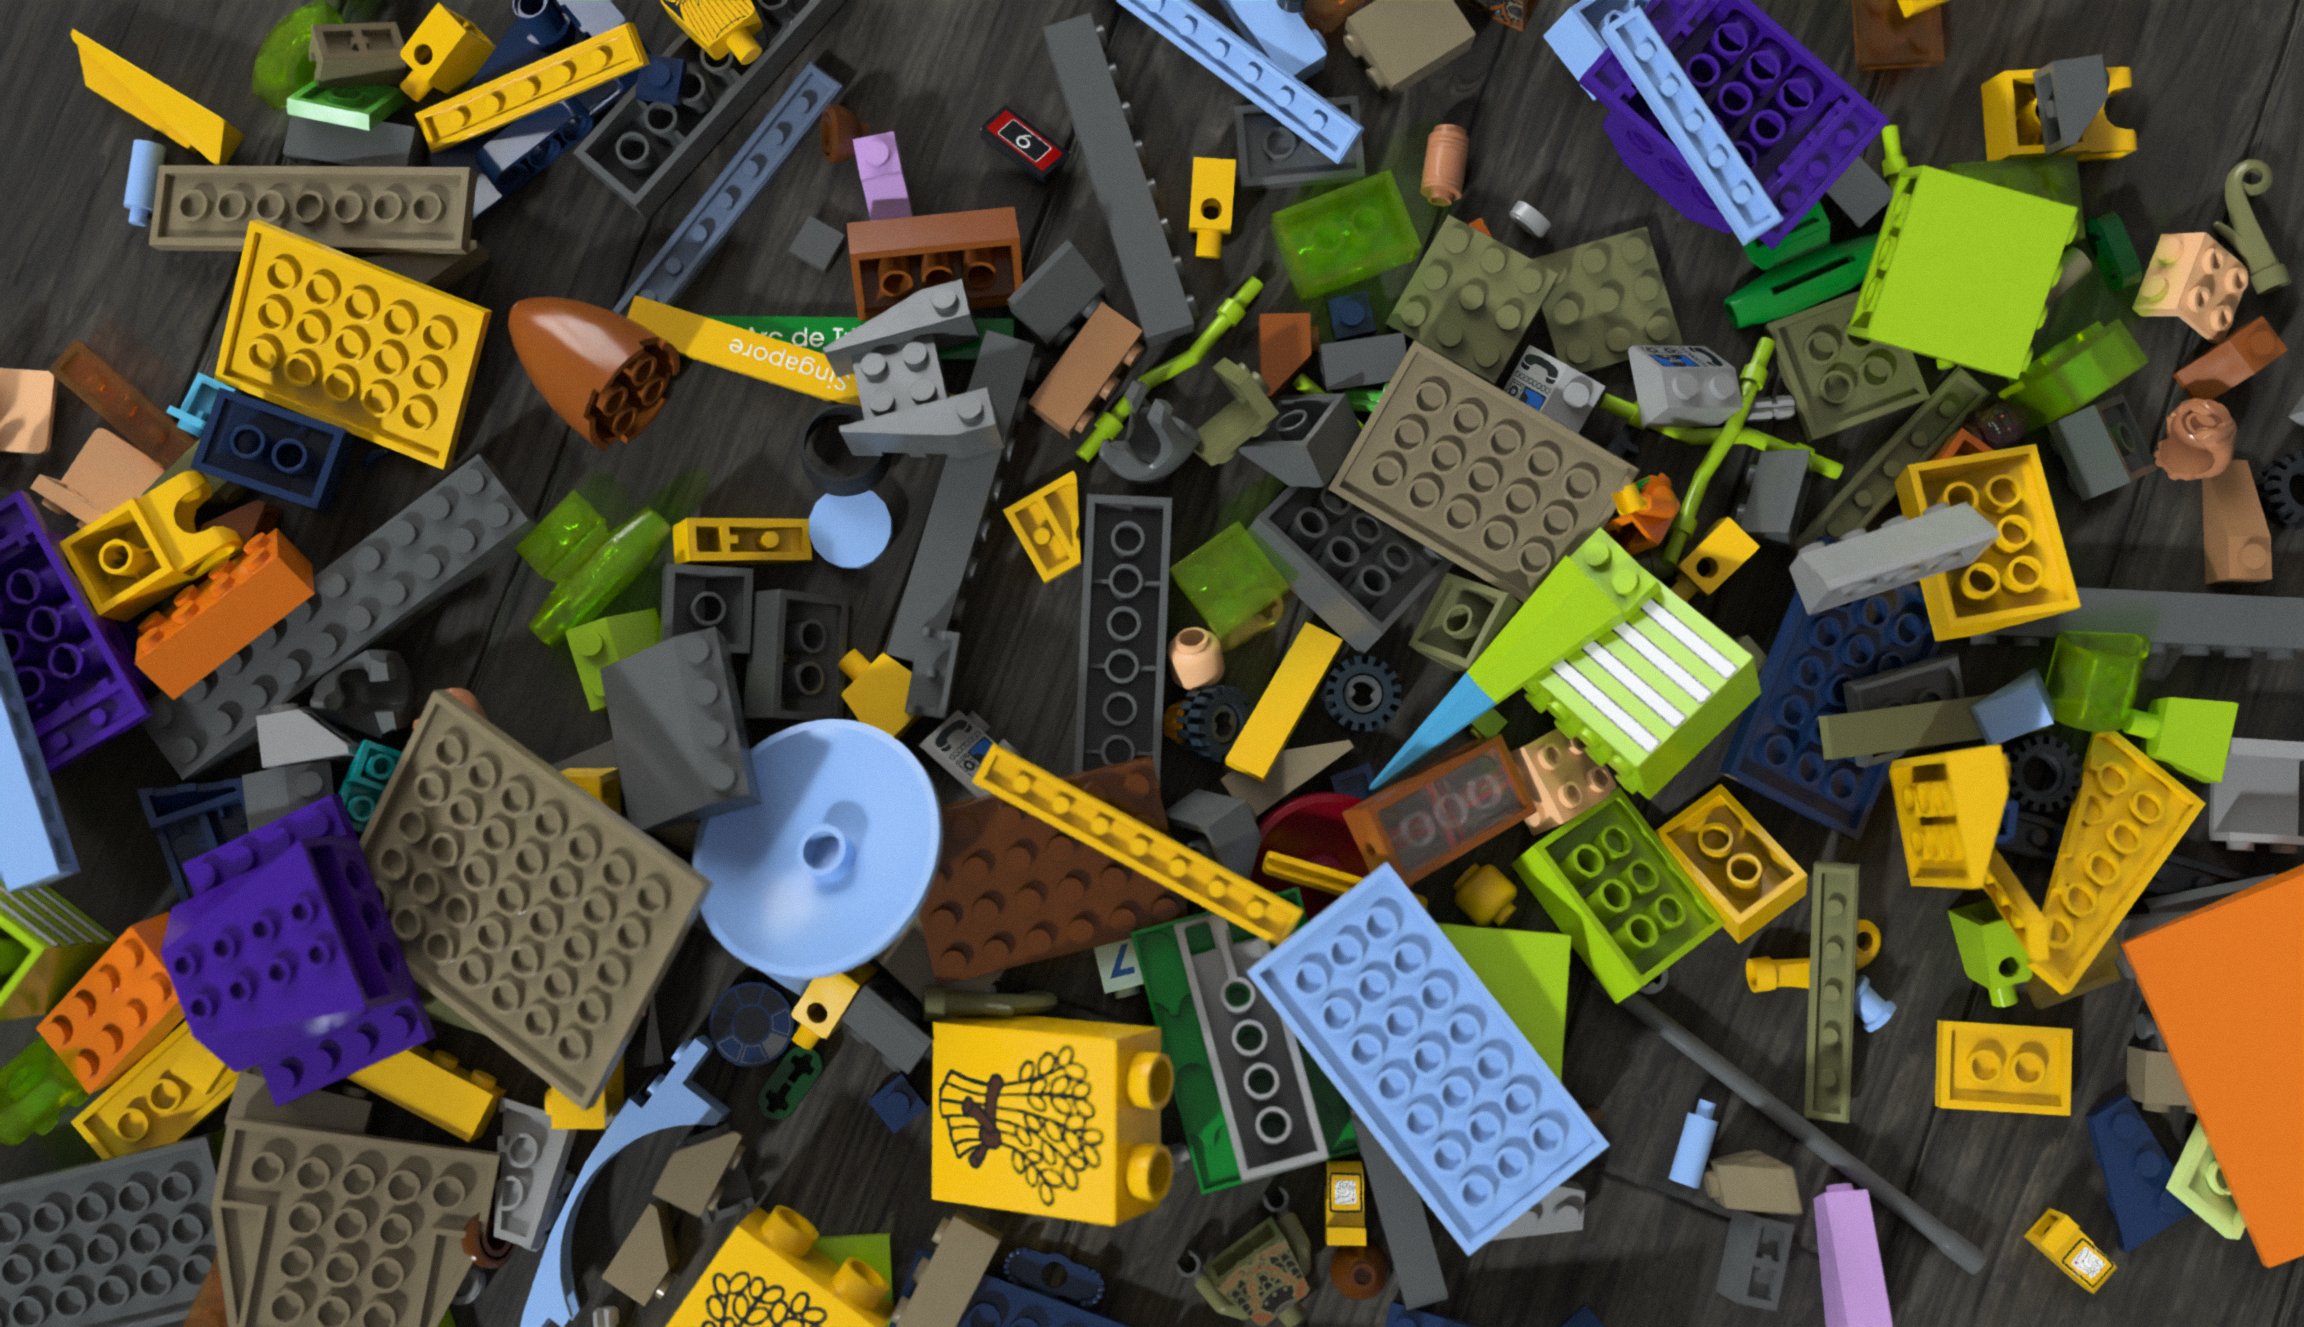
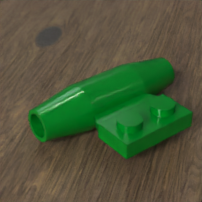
M1818 200L1774 250H1771L1759 238L1754 239L1745 246L1742 245L1750 263L1755 264L1765 273L1724 299V309L1731 325L1738 330L1778 320L1851 290L1864 280L1879 232L1830 244L1831 224Z

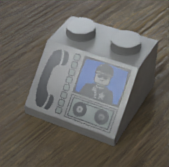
M1529 344L1503 391L1574 432L1579 433L1606 386Z
M1632 345L1628 348L1642 427H1717L1743 408L1735 368L1706 346Z
M298 703L275 705L271 707V714L256 716L262 768L272 769L330 760L333 765L349 763L353 761L362 741L365 740L352 729L331 723L319 716L311 706L299 707Z
M957 710L919 746L977 798L993 794L972 783L993 742L996 743L986 734L991 726L973 710L967 716L960 710ZM1004 738L998 744L1020 757L1022 756Z

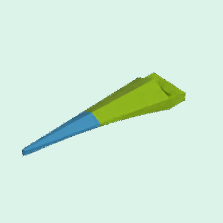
M1600 527L1570 557L1566 555L1370 784L1368 790L1373 793L1379 792L1435 748L1495 705L1567 657L1629 620L1662 586Z

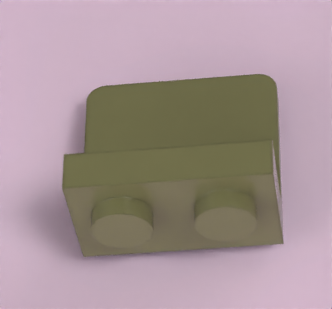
M1225 357L1216 363L1212 369L1234 397V400L1197 429L1202 439L1194 452L1210 466L1223 464L1232 459L1237 454L1240 445L1250 437H1256L1265 432L1270 427L1271 420L1279 414L1266 396L1271 389L1265 380L1256 371L1252 373L1243 362L1236 365Z

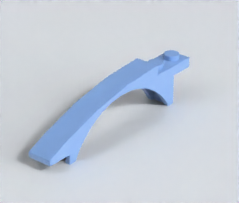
M705 1035L699 1036L693 1041L687 1038L678 1047L671 1058L676 1062L667 1076L660 1073L647 1088L645 1094L650 1097L649 1100L639 1093L626 1100L585 1162L549 1235L524 1308L520 1327H547L552 1320L560 1327H565L569 1320L575 1319L581 1311L582 1307L575 1289L572 1272L573 1233L581 1204L590 1186L606 1164L624 1147L643 1135L660 1129L682 1125L716 1126L719 1121H724L731 1112V1109L692 1080L693 1076L715 1049L712 1040Z

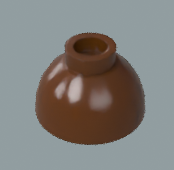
M829 104L824 109L821 118L822 150L825 158L831 164L841 163L855 155L852 139L870 136V127L867 121H860L849 109Z
M495 1206L491 1208L485 1236L484 1231L480 1235L482 1222L479 1221L480 1213H478L464 1227L466 1231L465 1238H461L464 1254H468L473 1264L483 1268L494 1269L505 1265L512 1257L516 1248L515 1243L494 1237Z
M1366 1240V1246L1340 1245L1333 1253L1330 1261V1277L1335 1288L1347 1298L1358 1301L1368 1300L1377 1296L1386 1286L1389 1278V1262L1384 1251L1370 1240Z

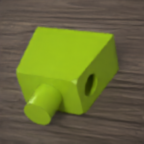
M2176 697L2153 699L2149 704L2148 712L2129 709L2124 716L2122 730L2124 733L2142 737L2139 750L2160 767L2196 783H2222L2239 704Z
M1988 899L1948 910L1964 970L1968 978L1988 988L1992 1006L2007 1007L2018 1003L2015 984L2029 981L2033 976L2032 970L2026 966L2029 957L1992 901Z

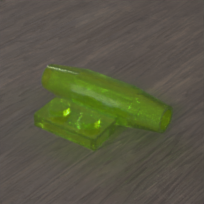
M573 490L514 548L542 578L558 583L528 624L530 630L547 646L555 648L567 639L566 630L593 621L645 569L673 529L652 507L646 506L609 533L606 519L582 494Z

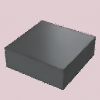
M809 215L792 243L789 252L791 255L827 274L847 238L845 234Z

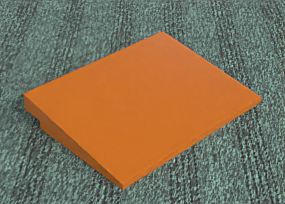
M2304 864L2120 942L2126 958L2137 976L2138 985L2261 1262L2267 1268L2304 1256Z

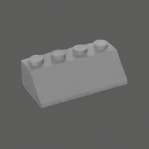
M1943 502L1925 509L1922 512L1923 516L1908 520L1906 515H1902L1884 522L1881 525L1882 529L1866 533V530L1861 528L1841 536L1838 543L1825 546L1824 542L1821 541L1807 545L1798 551L1799 555L1793 561L1789 570L1807 614L1812 615L1973 564L2000 537L1999 532L1994 525L1966 502L1949 507L1948 502Z

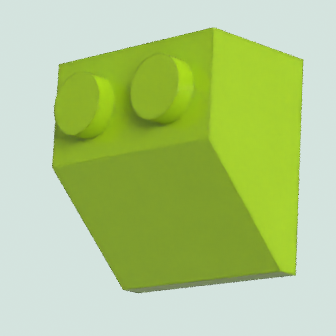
M657 608L604 617L565 631L591 712L602 715L608 714L600 669L659 644L661 618Z

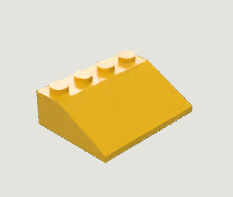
M2036 444L1910 464L1906 466L1894 483L1902 514L1906 515L1908 520L1923 516L1922 512L1925 509L1939 503L1948 502L1949 507L1966 502L1994 525L2000 535L1973 564L1920 580L1935 642L1979 635L2076 610L2081 607Z
M2000 744L1936 752L1892 761L1889 768V776L1911 886L1969 889L1983 886L2009 791L2007 779L2010 778L2011 774L2010 764L2007 756L2001 752Z

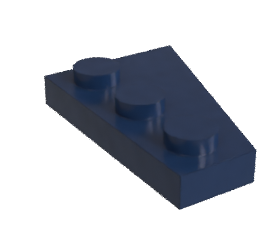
M2120 1094L2085 1116L2097 1165L2099 1168H2102L2108 1195H2105L2109 1212H2112L2118 1231L2115 1237L2120 1251L2128 1253L2194 1212L2166 1189L2174 1167L2128 1095Z

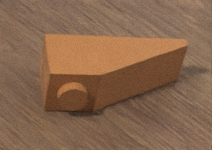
M2232 460L2227 469L2221 474L2211 478H2202L2205 585H2250L2272 579L2271 535L2248 460Z

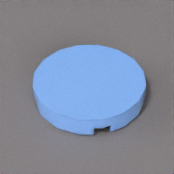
M868 490L854 496H835L826 493L815 503L809 517V536L814 549L828 563L842 569H861L875 562L887 551L893 537V519L887 505L873 491Z

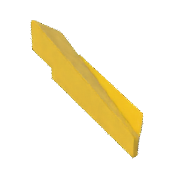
M75 29L71 31V37L78 45L85 85L194 154L199 151L215 166H225L245 137L244 134L220 116Z

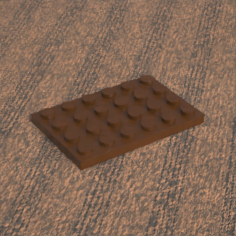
M1151 756L1060 777L1062 780L1170 837ZM994 794L940 807L943 822V843L939 868L927 899L918 912L937 986L1131 939L1130 932L1189 917L1184 896Z

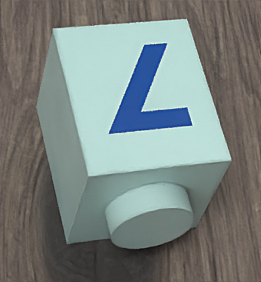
M1132 938L1094 947L1105 994L1114 992L1115 998L1118 999L1141 993L1139 985L1144 984Z

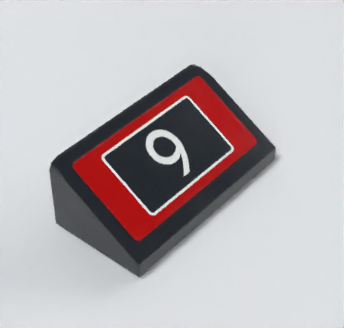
M1004 105L979 129L982 140L1044 187L1048 185L1071 156L1068 151L1007 105Z

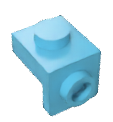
M198 372L180 409L170 405L166 413L180 419L176 427L201 438L219 388L241 395L242 392Z

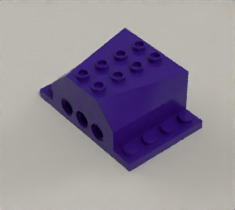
M1650 0L1642 9L1784 219L1780 224L1758 237L1771 250H1774L1890 120L1751 0ZM1608 47L1581 76L1578 83L1610 109L1602 125L1623 163L1687 219L1730 234L1733 231L1614 53Z
M19 490L0 501V628L49 776H52L153 716L154 713L143 693L160 687L135 665L136 643L139 631L136 619L133 617L127 622L98 615L59 545V542L70 535L49 530L29 493Z
M340 794L329 795L182 864L195 897L171 908L161 955L192 1036L235 1073L260 1066L276 1107L290 1103L436 1037Z

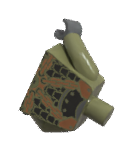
M1277 1186L1284 1198V1202L1280 1207L1274 1208L1270 1206L1265 1193L1263 1195V1204L1266 1209L1275 1212L1279 1218L1276 1222L1272 1216L1267 1218L1205 1264L1208 1270L1207 1273L1202 1269L1204 1264L1203 1256L1196 1249L1187 1250L1196 1261V1269L1188 1270L1180 1260H1177L1176 1270L1181 1276L1193 1277L1196 1280L1194 1286L1219 1314L1239 1320L1251 1318L1259 1326H1265L1278 1317L1286 1327H1291L1298 1324L1305 1315V1309L1299 1300L1306 1296L1310 1290L1305 1277L1311 1271V1243L1295 1212L1290 1213L1287 1208L1289 1203L1288 1193L1284 1188Z

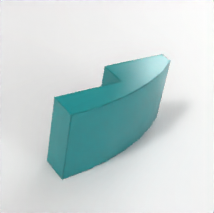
M368 740L362 741L338 793L342 797L355 833L363 835L403 752Z

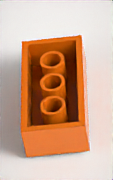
M277 527L267 535L263 532L255 535L245 544L242 554L232 561L224 559L209 572V578L198 587L194 585L186 587L174 598L173 606L162 614L159 611L153 612L138 626L135 665L173 700L315 594L312 563Z
M169 911L131 925L36 1027L89 1095L119 1080L153 1050L185 1017L161 955L170 916Z

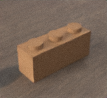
M1101 302L1029 400L1030 411L1070 440L1076 431L1083 434L1096 416V413L1092 410L1101 398L1107 401L1118 387L1120 379L1117 378V375L1125 364L1132 367L1144 351L1145 346L1141 344L1143 341V330Z

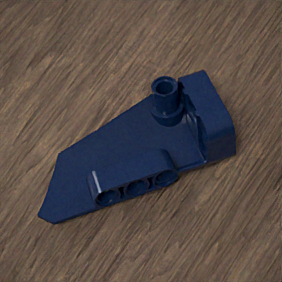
M513 0L512 8L518 18L463 93L623 25L628 21L611 0ZM641 39L646 54L652 55L650 50L647 48V46ZM639 69L440 153L431 154L429 149L431 167H470L477 173L472 224H474L582 140L593 128V118L635 85Z

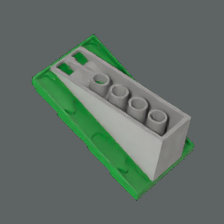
M1299 887L1274 893L1304 910L1292 934L1308 923ZM1212 911L1130 932L1156 1027L1161 1028L1163 1054L1170 1058L1173 1065V1092L1201 1195L1359 1152L1348 1108L1351 1105L1247 974L1246 970L1277 946Z

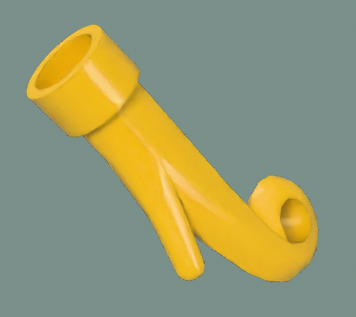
M1858 919V935L1864 932L1866 939L1861 949L1857 946L1856 971L1868 965L1877 956L1881 946L1879 929L1874 923L1863 919ZM1770 956L1750 958L1746 961V977L1748 985L1754 993L1775 990L1777 987L1809 989L1810 957L1772 959Z

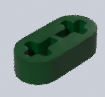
M2110 210L2088 218L2085 224L2086 237L2107 285L2114 291H2120L2138 284L2142 279V268L2120 217Z
M797 1046L788 1052L758 1096L760 1111L766 1117L772 1120L787 1118L801 1104L821 1076L825 1067V1059L817 1047L814 1046L812 1050H806ZM806 1054H810L813 1057L810 1065L814 1068L813 1073L806 1071L800 1075L798 1080H795L791 1077L798 1068V1063L794 1060L795 1056L802 1058ZM787 1083L792 1087L785 1096V1101L789 1106L788 1108L781 1106L775 1110L770 1106L773 1098L769 1093L770 1091L774 1093L779 1092Z

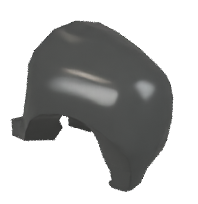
M1133 380L1124 394L1130 414L1125 440L1110 443L1104 439L1099 448V456L1116 475L1140 486L1154 487L1165 480L1192 455L1201 442L1202 436L1193 426L1172 415L1171 413L1174 408L1166 400L1155 398L1153 405H1151L1144 397L1149 386L1142 381Z
M368 649L326 673L315 685L313 696L310 699V706L317 711L319 716L331 723L356 729L383 739L401 731L409 724L414 707V683L409 667L398 652L384 649Z

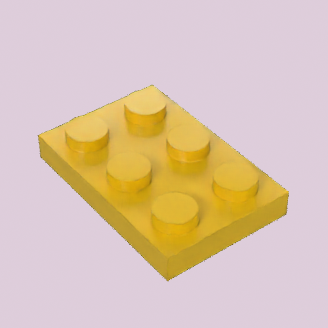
M1937 1020L1935 1106L1948 1109L2071 1116L2073 1029Z

